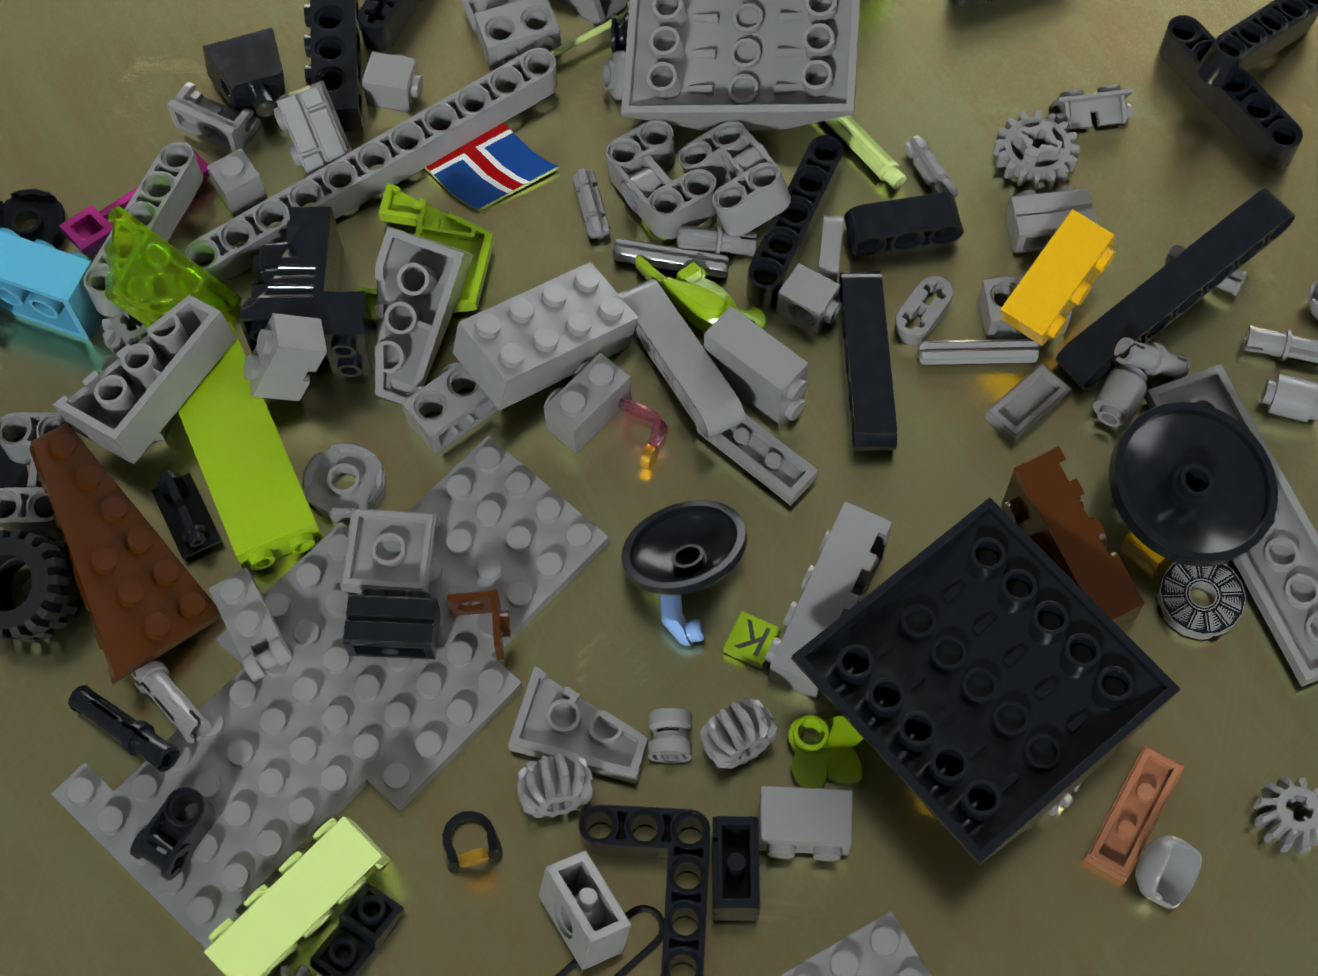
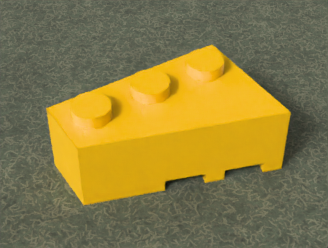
M1072 209L1001 307L1002 321L1041 346L1050 337L1056 339L1068 322L1067 315L1075 305H1081L1089 294L1092 284L1116 255L1114 250L1115 235Z

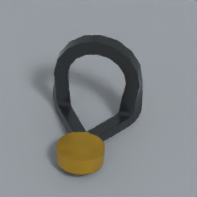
M462 811L454 815L445 825L442 839L446 865L449 871L454 872L502 857L503 851L492 822L482 813ZM466 820L479 822L487 832L489 852H487L486 848H478L464 852L457 857L451 842L454 828Z

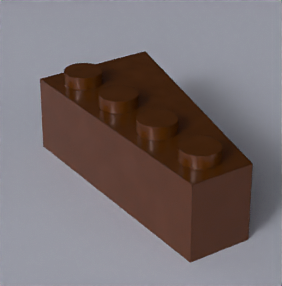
M1057 446L1016 466L1002 501V510L1119 627L1135 620L1145 603L1118 553L1112 552L1108 554L1106 550V531L1099 518L1094 519L1086 514L1080 497L1085 493L1077 478L1068 481L1059 463L1065 461L1066 458L1060 447Z

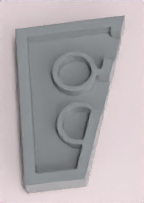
M534 666L508 742V747L510 751L542 759L543 755L549 757L554 756L556 753H561V755L574 753L578 757L586 759L587 766L591 769L592 773L636 784L647 750L648 737L605 710L600 711L581 699L579 693L568 686L562 687L548 678L547 673Z

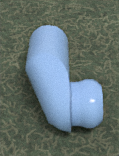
M659 595L662 623L676 640L685 646H693L694 642L702 641L706 636L704 625L696 618L687 622L682 613L681 595Z

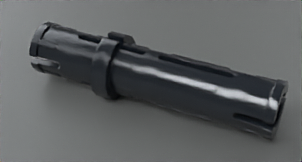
M81 685L71 693L68 700L70 709L78 712L98 728L121 742L122 749L132 756H141L160 772L168 771L175 765L180 754L178 747L157 735L151 724L143 720H135L116 705L94 692L88 685Z

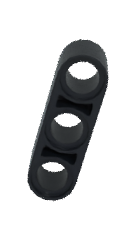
M947 192L862 204L849 209L844 215L852 252L860 257L945 245L958 240L964 233L955 197Z

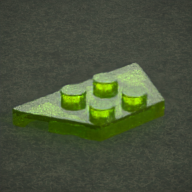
M117 206L110 210L108 222H113L112 244L107 246L106 262L109 272L105 278V297L146 327H150L188 295L221 311L222 314L241 303L243 298L123 208Z

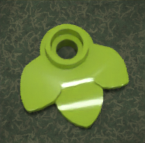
M817 715L800 716L791 724L788 733L789 745L795 752L791 765L795 780L801 788L819 789L823 788L826 780L841 785L861 782L863 778L862 766L853 747L858 745L864 738L844 716L839 715L827 720ZM806 732H813L817 735L818 741L814 744H807L803 741L802 735Z

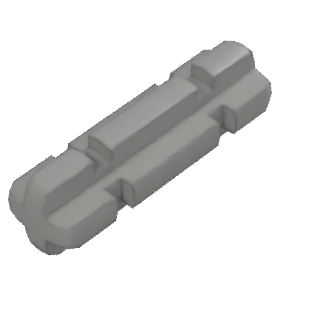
M914 136L910 141L906 142L904 145L905 152L910 159H913V164L928 186L932 187V192H947L956 197L958 195L957 187L952 180H949V175L934 153H931L926 141L920 136Z
M582 168L573 175L574 186L577 191L584 221L587 222L585 226L588 236L591 239L598 238L601 240L610 233L611 228L608 218L605 216L606 211L600 189L596 186L598 182L595 172L592 169L585 170Z

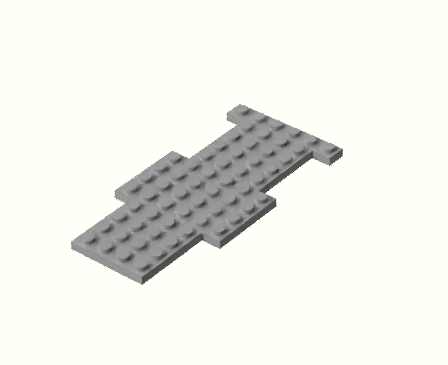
M489 435L409 510V512L436 513L438 518L428 591L431 598H437L441 613L435 660L348 656L343 644L349 594L361 595V593L342 592L340 587L349 528L340 522L262 595L293 657L292 661L283 666H280L279 663L265 671L266 676L255 682L249 677L245 668L236 674L199 710L211 724L208 734L202 740L197 741L195 738L194 743H189L179 730L167 740L170 744L177 746L180 752L177 762L168 771L160 772L151 763L145 761L117 789L113 790L84 762L51 793L205 949L212 944V941L208 938L210 934L228 918L235 922L240 917L239 913L246 907L243 904L246 899L263 884L267 886L280 873L278 869L295 852H301L314 839L313 835L329 819L335 818L368 784L400 813L523 689L522 682L495 659L492 613L452 616L447 595L497 590L501 611L508 610L510 617L511 637H503V647L505 648L609 544L608 535ZM465 602V603H462V605H476V604H480V602ZM226 629L216 639L243 666L237 648L228 629ZM267 647V648H265L264 650L258 652L257 655H259V654H261L262 652L268 650L269 647ZM191 787L199 791L213 805L216 813L215 822L192 853L185 868L174 879L166 880L161 877V870L144 858L139 860L132 857L130 848L138 833L151 821L166 801L168 795L178 788ZM193 803L188 805L182 812L181 820L189 821L193 819L199 810V804ZM157 847V850L161 853H167V851H165L161 847Z

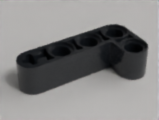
M365 0L359 10L358 19L366 47L377 52L390 49L399 38L422 0Z

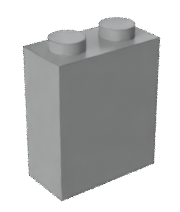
M731 306L704 333V349L739 400L779 429L787 419L790 421L796 419L806 405L804 395L809 384L806 380L809 363Z

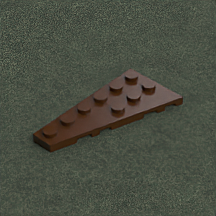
M68 423L31 441L29 450L43 490L49 496L54 511V521L58 531H61L66 544L65 552L85 608L89 610L96 629L95 636L100 650L103 649L112 684L117 683L219 619L220 612L215 603Z

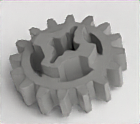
M1036 110L1034 117L1031 118L1022 111L1020 112L1018 122L1009 117L1005 128H999L993 149V154L998 155L995 165L996 167H1006L1004 173L1006 179L1014 175L1018 177L1017 186L1019 187L1025 181L1031 182L1032 190H1037L1041 182H1044L1047 188L1051 189L1053 188L1055 178L1064 183L1068 172H1073L1080 151V146L1075 144L1078 136L1077 133H1066L1069 123L1067 121L1060 124L1055 123L1056 114L1054 113L1045 119L1042 118L1040 110Z

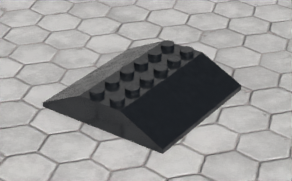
M990 497L791 656L792 661L979 865L1045 815L1107 761L1181 690Z

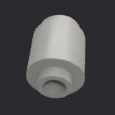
M1120 364L1115 370L1109 372L1093 404V409L1101 422L1113 427L1131 423L1147 391V377L1142 370L1128 364Z
M1278 373L1274 380L1267 379L1263 388L1261 403L1267 404V413L1305 423L1309 419L1318 421V383Z

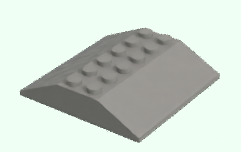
M630 0L621 114L624 117L647 121L659 119L666 121L670 125L709 131L721 123L732 120L741 122L747 130H784L855 114L861 0Z

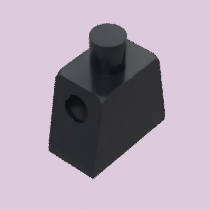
M272 27L203 46L207 74L233 110L243 111L245 108L250 109L254 107L257 115L260 117H268L274 114V109L278 107L277 99L286 94L283 68Z

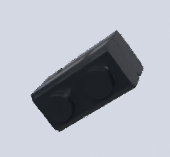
M365 589L361 595L349 594L343 635V644L348 656L436 659L441 617L437 598H431L430 594L423 591H408L405 593V597L388 596L385 591L379 589Z
M713 817V920L754 921L759 919V817Z

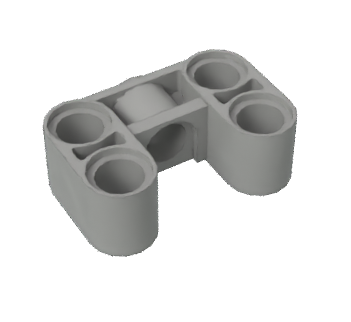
M659 119L650 120L608 144L606 158L611 183L623 195L629 207L641 217L652 233L658 238H676L680 226L696 227L716 214L712 196L717 190L716 179L711 172L704 169H695L673 181L664 172L675 161L673 129L666 121Z
M732 120L719 124L686 144L679 152L678 159L684 173L695 169H704L714 175L717 187L722 185L714 192L712 202L725 232L729 235L740 236L752 231L783 212L791 202V196L779 166L772 160L765 147L760 142H757L739 121Z
M14 412L0 418V445L9 459L15 463L30 464L27 487L0 488V531L17 529L53 539L63 537L61 531L57 529L53 516L43 518L53 508L48 494L43 490L29 450L32 440L66 423L59 412ZM75 432V433L79 436V438L83 441L81 435H80L79 433ZM25 434L21 440L12 442L16 437ZM15 509L12 515L2 518L5 512Z

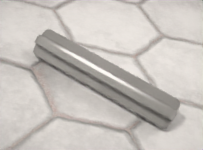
M623 238L616 239L613 247V260L616 262L635 264V257L641 255L654 268L679 272L694 261L706 271V275L709 277L723 279L728 273L729 257L727 255Z
M1032 339L922 341L919 344L918 355L919 361L923 365L1034 363L1039 357V344Z

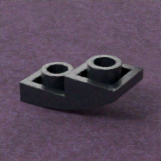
M367 882L339 915L337 927L312 955L310 967L323 976H359L397 923L404 911V907Z

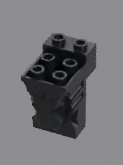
M291 207L290 220L287 221V241L265 244L260 248V254L253 257L252 266L255 283L251 284V298H245L238 320L253 353L257 345L259 331L266 328L273 313L319 318L322 322L327 353L323 359L329 360L332 372L347 377H355L361 373L373 374L376 342L374 321L365 291H340L344 249L331 207Z

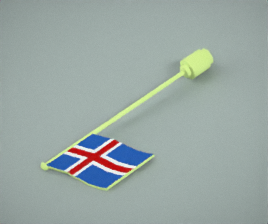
M630 1L627 2L628 11L626 12H629ZM625 12L616 16L618 23H621ZM612 19L550 52L556 57L610 29ZM502 123L430 164L425 169L453 197L480 212L558 170L559 166L533 152L516 134ZM441 127L437 130H445L448 127ZM407 146L404 149H411L415 146Z

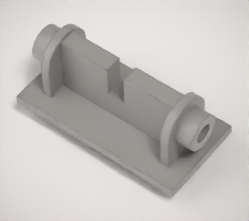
M1114 84L1098 88L1097 93L1084 95L1082 89L1068 90L1060 93V98H1057L1049 106V110L1059 109V113H1055V123L1060 124L1067 121L1069 123L1067 131L1092 127L1091 113H1096L1098 127L1125 124L1127 119L1133 118V107L1131 104H1126L1125 99L1134 92V88L1121 90L1120 85Z

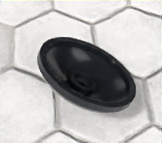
M692 500L673 504L651 514L632 530L622 549V565L629 580L644 591L671 596L697 592L715 584L736 566L747 546V531L741 516L733 508L723 503L709 500Z

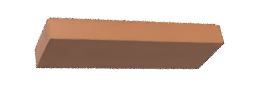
M1144 745L1083 861L1125 883L1185 766Z

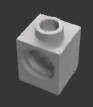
M798 263L778 292L776 313L818 334L826 322L829 324L833 323L841 309L842 303L838 301L840 284Z

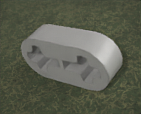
M824 215L818 273L837 283L844 217Z
M929 276L918 284L896 315L894 333L902 343L918 345L929 337L951 305L953 288L950 282L940 276ZM935 291L940 293V298L936 297L929 306L926 304L928 295L934 294ZM917 315L921 316L919 327L915 326L912 330L906 327V323H912Z

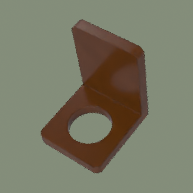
M490 590L447 595L452 616L492 613L494 648L497 660L504 659L503 637H511L509 611H501L498 591ZM465 602H480V604L462 605Z

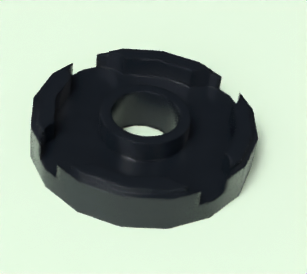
M35 188L18 190L10 194L12 198L7 199L4 203L2 200L0 201V228L10 229L21 238L33 242L43 240L56 249L63 244L66 236L61 232L59 225L68 220L69 217L61 202L50 192ZM28 219L38 220L37 224L29 230L19 229L20 225Z

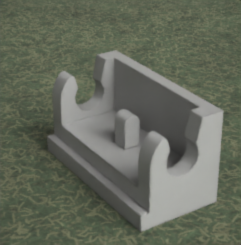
M190 82L186 83L174 99H170L167 103L175 127L230 152L240 148L244 150L261 127V121L253 116V110L245 108L241 113L204 97L199 91L194 92L196 85Z

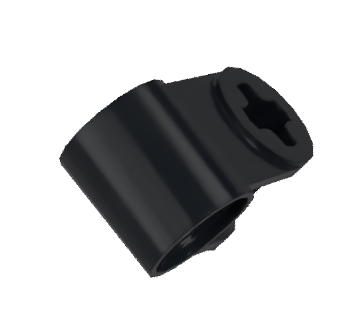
M181 787L174 790L168 795L166 801L151 821L143 827L134 839L130 848L131 856L139 860L144 858L161 870L160 874L164 879H174L185 868L194 850L212 828L216 816L213 805L194 788ZM198 803L199 810L196 816L189 821H182L181 815L183 810L190 804ZM157 847H161L162 849L167 851V853H161L157 850Z

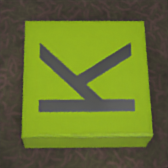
M741 611L723 647V652L762 670L766 663L765 658L774 638L779 637L781 628Z

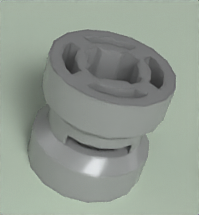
M660 708L649 713V729L653 732V739L648 743V758L665 764L684 763L691 760L692 743L688 740V732L692 730V713L679 708Z

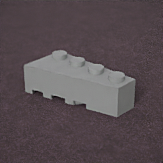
M190 295L148 327V335L141 341L131 346L127 344L116 353L118 359L100 374L93 371L81 382L84 386L70 398L63 395L52 404L75 432L132 464L136 463L236 339L221 311Z

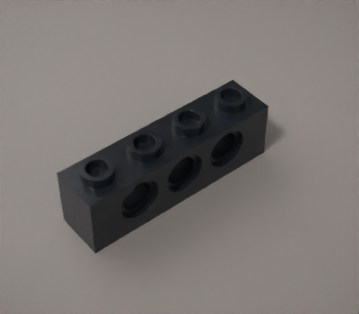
M310 0V4L304 5L306 27H310V34L304 35L305 52L307 58L311 57V65H305L306 85L324 81L344 132L363 131L361 28L358 19L360 10L358 0Z

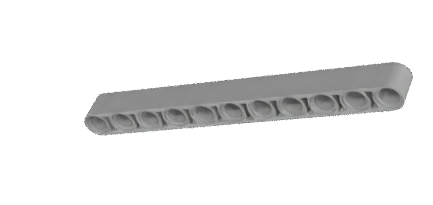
M544 48L528 50L194 240L187 246L184 252V259L195 282L204 288L220 286L253 267V257L260 254V248L263 245L287 241V221L290 220L291 207H303L308 203H315L310 207H331L336 219L385 191L386 183L396 185L549 97L558 86L554 55ZM512 90L509 93H503V91ZM441 127H448L445 130H437ZM407 146H415L411 149H404ZM374 165H382L378 168L371 169V167ZM343 183H348V185L343 188H336ZM274 222H281L275 227H269ZM247 241L242 246L234 247L239 242ZM212 261L209 265L200 267L204 262Z

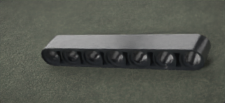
M1267 188L1259 190L1072 339L1058 353L1055 359L1056 362L1083 390L1092 387L1120 364L1116 361V358L1119 356H1114V350L1122 338H1132L1135 341L1146 344L1278 238L1292 224L1295 214Z

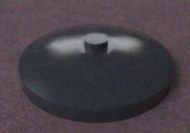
M1172 402L1156 406L1137 417L1119 437L1111 455L1109 484L1112 498L1120 517L1129 530L1144 545L1171 561L1200 567L1228 563L1244 555L1258 544L1266 535L1274 520L1278 504V486L1274 468L1265 449L1252 432L1242 423L1214 407L1194 402Z

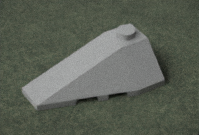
M387 227L375 264V280H377V305H375V318H377L375 395L401 404L412 390L419 386H424L461 294L473 254Z

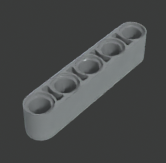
M177 141L169 143L162 148L85 273L83 279L84 286L96 310L103 316H118L128 309L199 190L203 181V175L195 153L189 144Z
M651 278L619 293L620 297L639 317L634 330L635 336L703 436L709 439L746 421L743 406L736 393L659 283L654 278Z

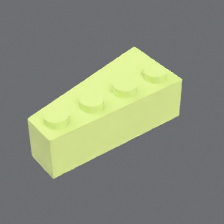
M343 816L337 822L332 817L313 835L317 842L304 855L297 851L281 865L278 871L282 876L270 888L263 884L246 899L243 904L248 909L235 922L228 918L210 934L208 938L212 941V944L204 953L225 976L269 975L297 949L299 945L296 942L302 936L307 938L328 920L329 916L333 913L330 908L337 902L340 905L347 899H350L363 887V883L367 879L364 875L373 866L380 871L391 859L353 820Z

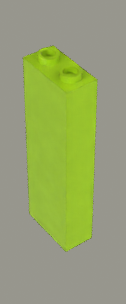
M230 321L227 323L236 337L235 341L179 408L178 413L242 569L246 567L248 570H261L271 566L276 559L290 553L299 554L310 550L315 543L320 542L323 538L264 398L252 397L250 381L244 377L246 355Z

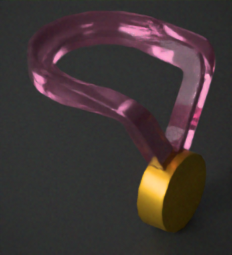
M620 398L618 408L632 416L653 423L649 443L645 447L640 460V467L650 471L659 454L658 445L666 434L668 425L661 419L657 411L638 402Z

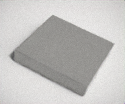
M352 508L340 584L342 592L362 593L365 589H379L385 591L388 595L405 596V593L408 591L428 593L438 522L437 514Z

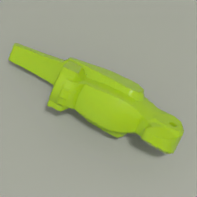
M641 255L635 257V268L646 280L654 278L677 311L695 327L706 332L732 306L765 330L766 316L763 311L755 306H752V310H739L730 295L721 286L708 280L706 271L694 261L677 272L676 278L672 279L663 276Z

